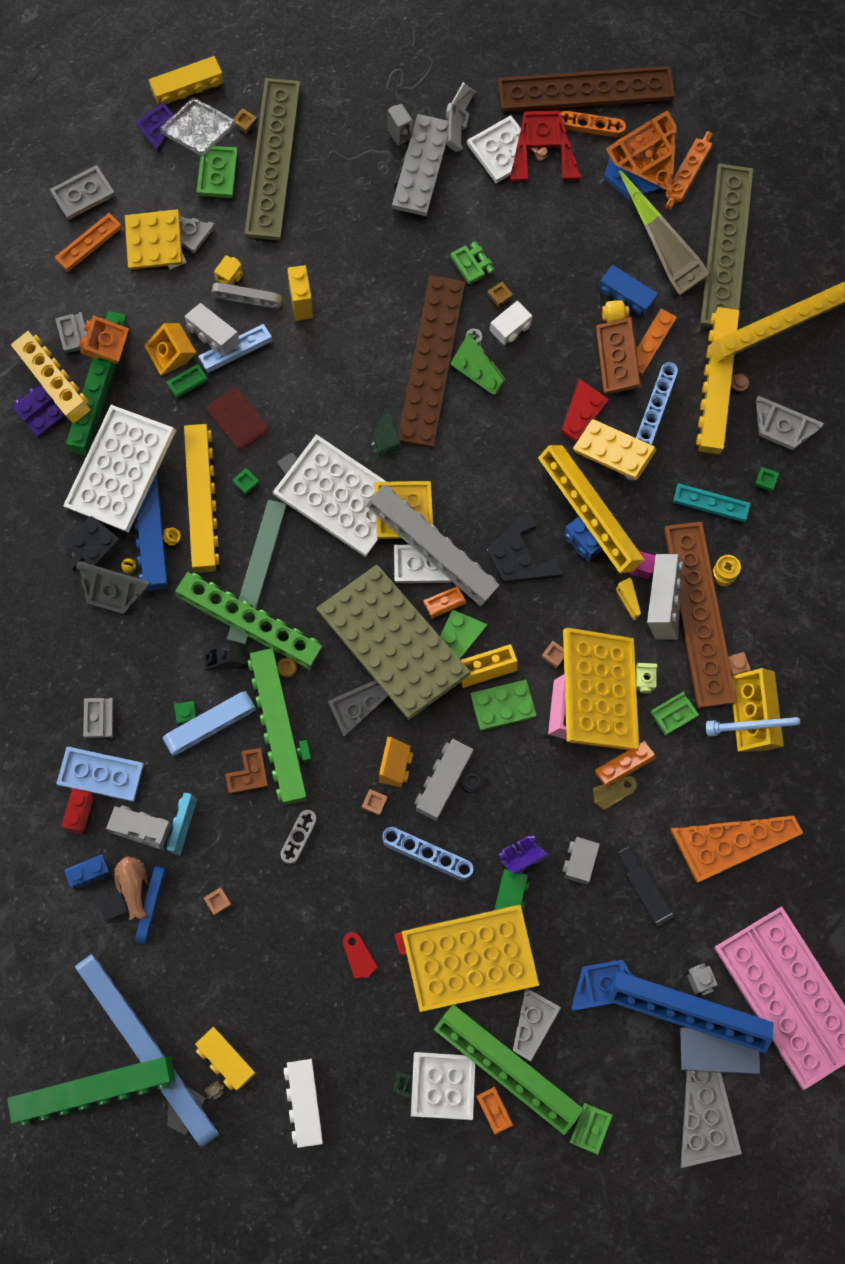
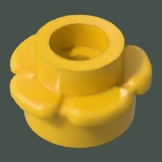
M176 528L164 529L162 536L164 542L170 546H174L179 542L180 532Z

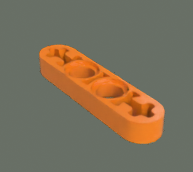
M571 111L560 113L566 130L610 137H621L625 133L626 124L621 119ZM580 120H585L588 124L586 126H581L578 122ZM601 122L605 125V127L599 129L596 127L595 124Z

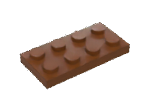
M629 317L596 325L604 393L608 395L641 387L633 319Z

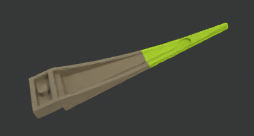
M619 170L668 278L681 296L711 274L696 253L630 179Z

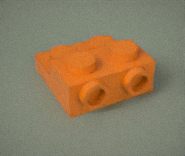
M93 315L91 320H87L84 326V331L87 333L85 337H81L78 347L82 348L80 353L97 360L100 357L118 364L129 328Z

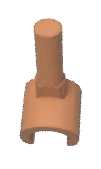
M545 147L539 150L537 148H528L535 153L539 161L548 157L546 155L548 151Z

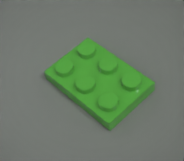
M202 145L197 196L233 198L238 148Z
M527 680L470 693L480 731L536 718Z

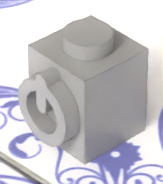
M705 963L689 969L690 974L687 977L695 995L702 993L704 996L714 991L713 987L718 984L710 966L706 967Z

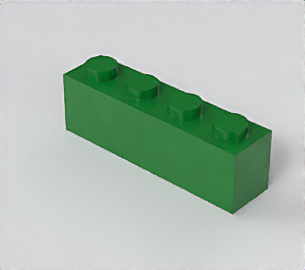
M504 869L494 910L521 904L523 912L526 900H522L523 893L528 892L530 881L527 880V874H512L509 870Z

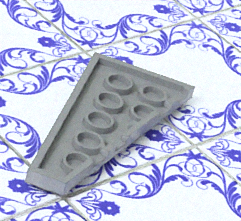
M687 1071L681 1168L742 1154L721 1072Z

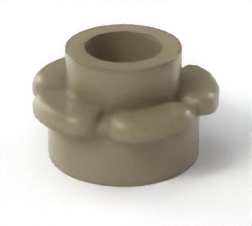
M216 1081L205 1089L208 1095L207 1098L212 1097L215 1100L224 1093L222 1091L224 1085Z

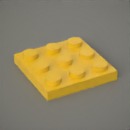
M178 209L125 215L127 258L130 270L183 264L180 212Z
M431 481L374 482V495L383 485L392 488L401 500L407 501L415 512L422 514L425 520L430 525H433ZM375 515L377 539L401 538Z

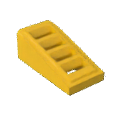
M628 578L618 584L616 591L633 621L639 619L641 612L632 579Z

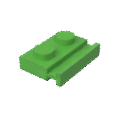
M684 692L650 712L665 736L699 716Z
M584 1103L583 1110L578 1117L569 1143L598 1155L612 1114Z

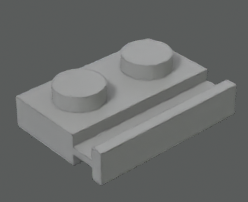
M82 312L76 315L71 314L55 318L64 353L81 350L82 348L78 347L81 337H85L87 333L84 331L85 323Z
M113 698L84 699V738H113Z

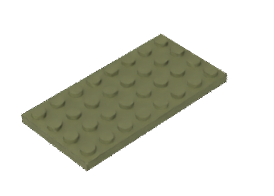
M378 565L372 567L316 608L317 612L408 720L471 675L469 669Z

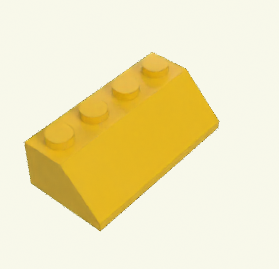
M760 668L732 676L737 701L736 704H733L735 723L780 719L774 671ZM781 727L736 730L738 752L766 751L784 747Z

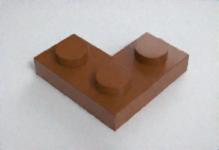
M261 748L242 751L245 770L225 774L229 794L268 787Z

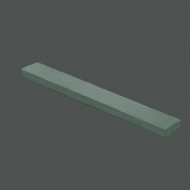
M269 499L239 596V601L249 602L254 609H257L287 507L285 503ZM247 616L244 620L247 623H252L254 618ZM230 627L227 641L246 645L249 636Z

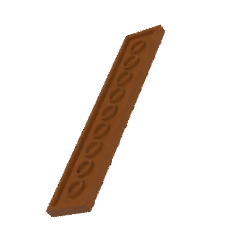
M702 522L665 526L664 531L668 553L678 554L681 561L684 562V572L681 576L680 617L697 709L736 704V695Z

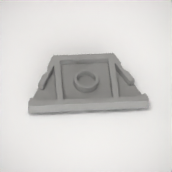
M758 396L756 399L759 436L791 450H794L810 438L824 424Z

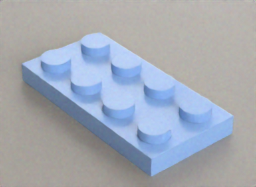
M66 747L57 786L74 788L93 794L134 802L144 763Z

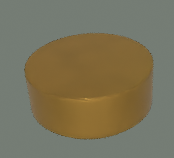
M283 658L279 661L277 670L283 678H291L295 675L297 666L291 658Z

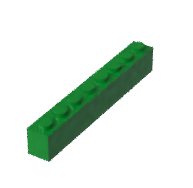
M108 311L105 320L128 328L129 324L126 315ZM100 357L98 360L93 358L82 391L89 401L87 405L91 410L77 422L72 423L66 441L69 452L87 456L116 363Z
M161 1057L9 1097L7 1100L11 1123H19L20 1126L32 1123V1119L39 1118V1121L52 1118L51 1114L59 1113V1116L70 1114L73 1108L78 1107L79 1111L89 1109L92 1103L98 1102V1106L111 1103V1098L117 1097L118 1100L130 1098V1093L137 1092L138 1095L149 1093L150 1088L157 1087L158 1090L169 1088V1083L176 1082L171 1057Z

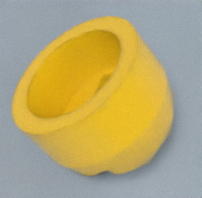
M126 558L123 560L121 568L124 573L133 574L137 570V564L135 560Z

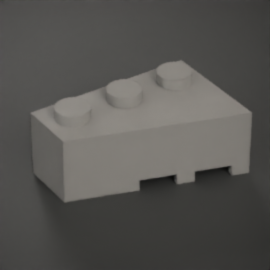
M122 805L120 808L114 807L106 827L109 833L163 851L166 849L167 839L173 830L169 821L165 819L151 817V815L144 812H133L131 808Z

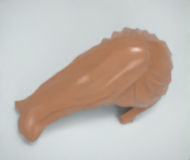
M124 857L117 863L114 870L116 889L119 893H123L130 913L129 920L135 917L143 919L147 917V914L142 907V880H144L146 886L149 885L146 869L141 860L135 857Z

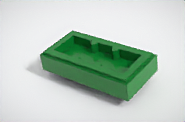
M199 364L167 381V385L177 399L207 382L208 378Z

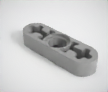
M304 810L300 813L281 850V859L284 863L291 865L299 859L317 822L313 811ZM311 815L313 822L307 823L305 828L309 830L306 832L303 828H299L298 825L303 827L304 819L302 818ZM296 832H302L305 836L304 840L300 843L293 840V835ZM291 842L294 846L300 848L299 850L295 848L293 851L295 857L287 860L285 852H290L292 846L289 843Z

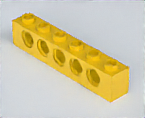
M27 331L13 342L11 346L65 416L74 424L91 410L87 405L88 399L83 393L78 394L77 391L80 389L73 381H68L70 376L64 369L60 371L61 365L55 358H50L52 354L46 346L42 348L43 342L37 335L32 336Z

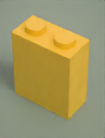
M306 265L287 268L295 321L313 318L312 298Z

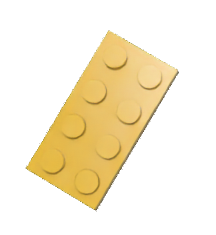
M594 419L591 420L573 448L575 453L634 480L639 478L656 451L654 446Z

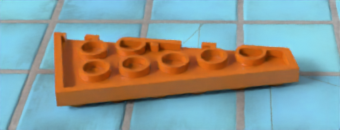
M794 816L670 829L696 883L803 834Z

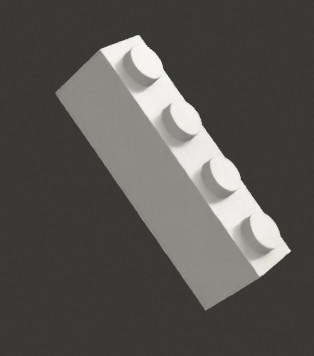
M454 739L451 740L450 744L446 742L441 752L444 754L442 759H437L433 767L435 771L433 776H428L423 786L426 788L423 795L419 793L414 803L417 805V812L435 821L438 820L473 753L472 748Z

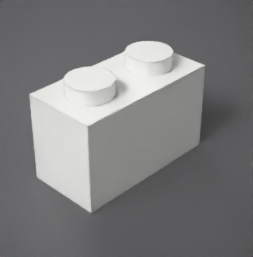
M516 301L490 323V331L503 345L508 342L511 343L521 331L525 332L529 329L532 315Z

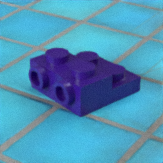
M42 384L39 387L33 386L26 397L16 399L12 407L15 414L38 439L66 417Z

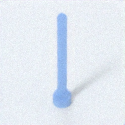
M794 717L725 724L707 721L706 732L710 737L717 736L723 731L794 726L800 724V719Z

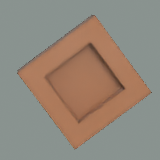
M552 641L541 658L557 668L564 659V648Z
M744 652L728 657L732 676L751 670Z
M369 789L362 809L380 816L388 797Z
M221 887L204 897L214 916L231 906Z

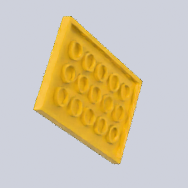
M572 628L564 629L567 742L633 751L639 749L634 638Z
M521 904L402 931L420 1012L539 986Z

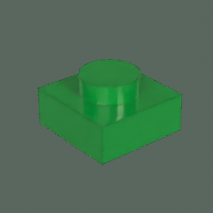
M761 467L754 486L772 492L779 473Z
M247 468L232 480L245 495L259 484V480Z
M194 701L174 704L178 725L185 724L196 718Z
M307 740L299 741L300 747L296 748L298 759H303V764L311 763Z

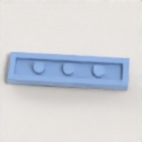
M264 324L240 335V344L225 357L219 352L216 353L213 349L199 355V360L207 373L273 341Z

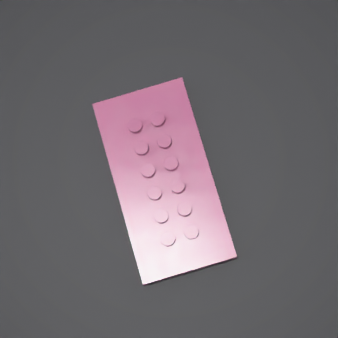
M782 906L714 947L756 1017L774 1022L772 1042L802 1090H805L845 1065V1005Z

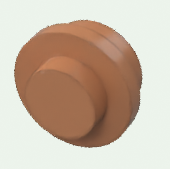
M736 374L732 377L731 387L734 391L742 392L748 388L749 380L745 375Z

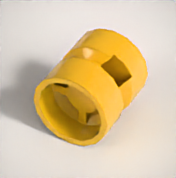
M731 555L720 557L712 570L714 582L723 587L731 585L741 570L739 560Z

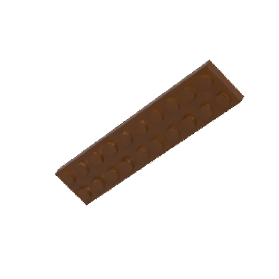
M670 66L498 78L501 112L674 100L675 98Z
M429 276L397 438L398 443L434 449L465 281Z

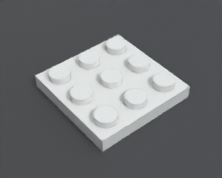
M415 1052L411 1116L473 1120L475 1063L465 1055Z

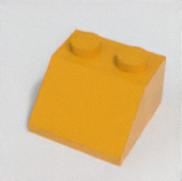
M164 323L144 345L160 375H165L187 364L197 353L180 323Z
M387 737L379 773V783L401 788L403 782L407 783L409 771H406L407 763L411 764L413 752H410V745L392 737Z

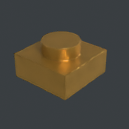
M242 109L232 120V124L247 134L257 122V117Z
M503 282L488 290L487 293L497 307L513 298V294Z

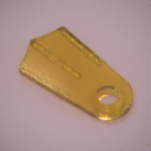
M625 776L608 787H605L604 784L594 787V802L603 810H606L633 793L637 783L633 777ZM629 782L631 787L625 788L624 783Z

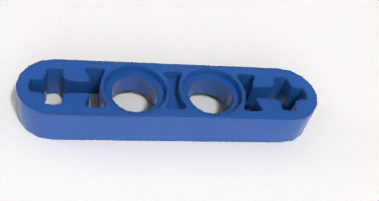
M155 866L143 907L147 917L140 919L135 942L146 944L148 941L166 874L165 867Z

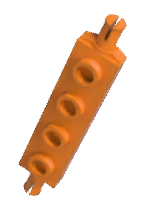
M707 131L703 139H695L672 180V192H665L666 197L669 199L665 205L666 209L669 208L671 210L675 202H682L712 149V143L709 142L713 137L711 132Z

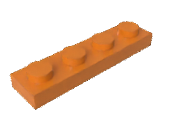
M108 213L56 255L55 260L69 272L122 228L121 224Z
M660 309L637 347L641 377L677 318L663 309Z

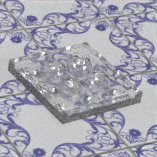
M193 97L160 128V132L203 157L236 125L234 119Z

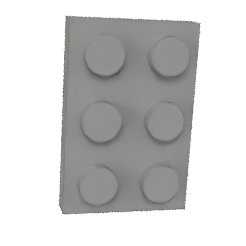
M97 165L50 189L52 196L67 220L115 196L113 189Z

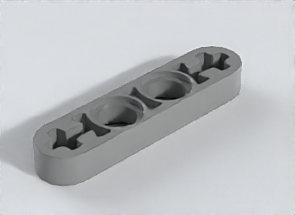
M214 283L211 291L212 296L219 299L269 308H280L282 296L277 293L223 283Z

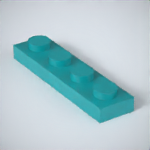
M679 483L677 484L672 502L741 522L746 521L750 507L748 502Z

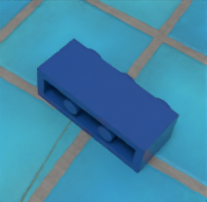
M614 265L610 267L599 285V290L604 295L610 296L616 301L622 300L625 306H628L634 314L642 317L646 315L655 303L658 294Z

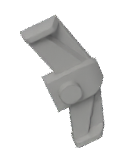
M462 83L452 103L448 104L446 118L449 121L447 146L455 152L461 151L463 148L461 146V131L466 129L469 113L465 109L472 96L476 93L465 83Z

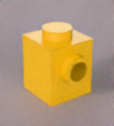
M225 255L214 271L215 280L228 285H234L236 281L238 282L243 275L240 261Z

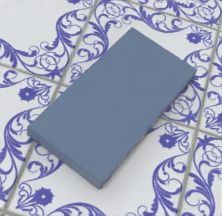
M680 1028L682 1070L760 1074L759 1051L690 1028Z

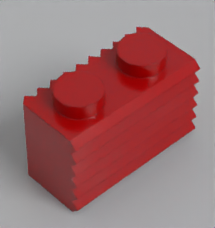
M73 788L71 790L72 793H70L71 797H69L68 808H66L67 812H65L64 820H62L63 824L61 825L68 832L83 835L94 797L90 792Z

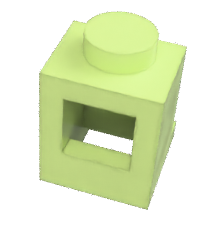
M637 663L635 667L636 690H640V693H651L655 690L657 664ZM643 676H649L650 680H645Z

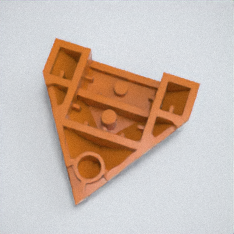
M667 110L606 148V151L614 165L672 192L676 124Z

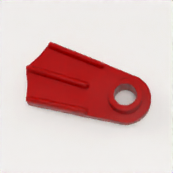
M354 932L347 933L343 938V945L354 978H368L377 969V965L360 936ZM354 938L356 944L351 946L348 944V940Z

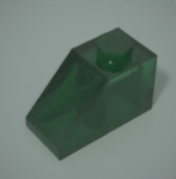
M387 411L383 412L373 433V442H371L372 450L374 453L377 452L379 458L400 451V442Z

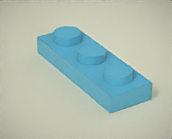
M184 793L183 798L179 800V811L177 817L173 820L172 834L168 837L166 844L169 852L179 856L181 855L197 802V798L189 793Z

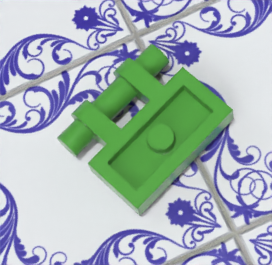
M476 241L470 245L472 250L469 251L465 245L450 254L451 259L468 284L483 278L485 274L483 269L487 270L489 274L495 271L492 261L489 258L487 259L484 249ZM474 257H478L481 262L477 263Z

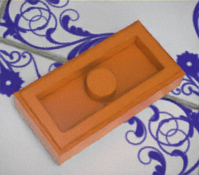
M458 586L423 600L431 618L466 604V600Z
M495 1087L476 1096L494 1135L513 1126Z

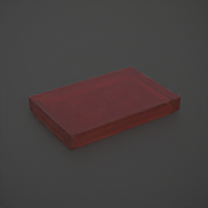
M236 386L206 406V410L239 450L269 429V426Z

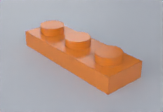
M644 741L639 744V749L626 751L595 769V773L605 787H608L656 759L655 754Z

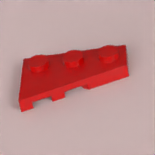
M579 379L562 428V433L574 442H577L591 420H595L609 399Z

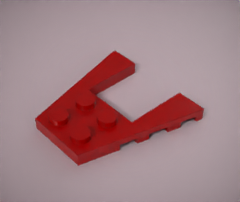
M560 111L524 112L510 182L528 181L526 148L561 147L562 181L580 180L581 175L571 150L570 141H568Z

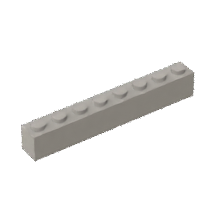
M383 485L369 500L366 507L479 606L499 586L493 576L486 574L478 563L471 561L464 551L459 550L449 538L440 534L439 530L434 525H430L422 514L415 512L407 501L401 500L392 488Z

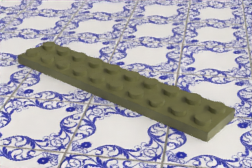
M265 78L245 226V237L281 241L300 81Z
M718 164L706 265L711 275L705 278L700 326L713 327V324H710L712 313L716 312L717 307L739 310L753 168Z

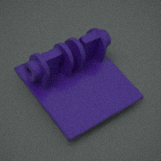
M533 835L524 837L520 840L521 843L519 841L516 842L520 851L517 850L514 844H511V846L502 849L501 853L498 854L502 860L501 863L512 874L521 873L526 867L531 864H537L544 857L548 856L536 844L537 841Z

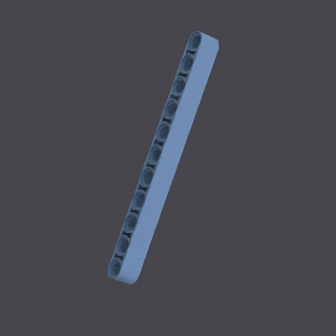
M90 954L78 963L75 968L141 1063L165 1057L96 957ZM174 1070L176 1082L169 1083L170 1087L161 1089V1092L196 1142L203 1148L215 1139L219 1133Z

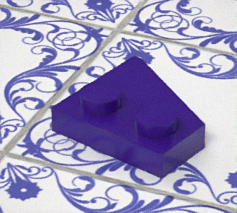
M163 102L135 122L136 126L156 151L159 150L174 121V115Z

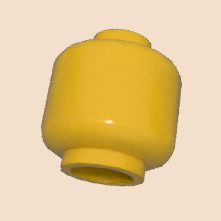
M622 300L608 301L602 307L603 321L609 323L629 317V307L625 306Z

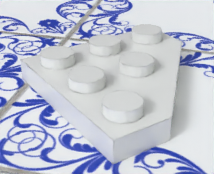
M512 116L505 118L467 140V145L495 183L507 178L512 172L521 130Z

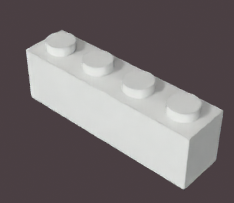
M312 1059L288 1062L287 1068H284L285 1081L289 1080L290 1089H286L288 1102L292 1101L293 1110H289L290 1122L295 1123V1131H292L293 1144H297L298 1148L323 1144Z

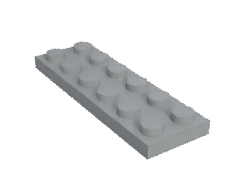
M417 114L393 199L392 209L427 216L448 140L449 121Z

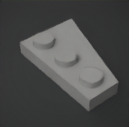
M180 215L182 246L195 254L215 228V223L200 222L199 219H188Z
M526 988L513 1052L532 1062L561 1007Z

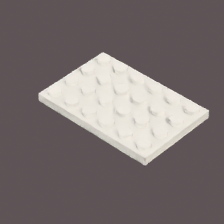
M111 405L63 506L85 516H92L100 522L129 533L176 430L173 427Z
M316 434L275 488L273 495L365 557L378 541L376 536V517L366 505L374 496V482L386 481Z

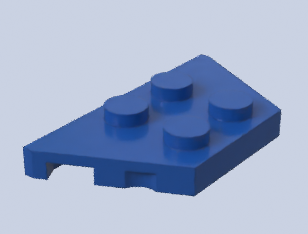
M611 158L609 159L604 179L628 200H632L619 170L630 179L644 196L658 189L660 191L664 190L614 165Z
M618 960L582 967L571 1011L614 1004L609 1002V996L617 971L634 976L628 970L624 961Z

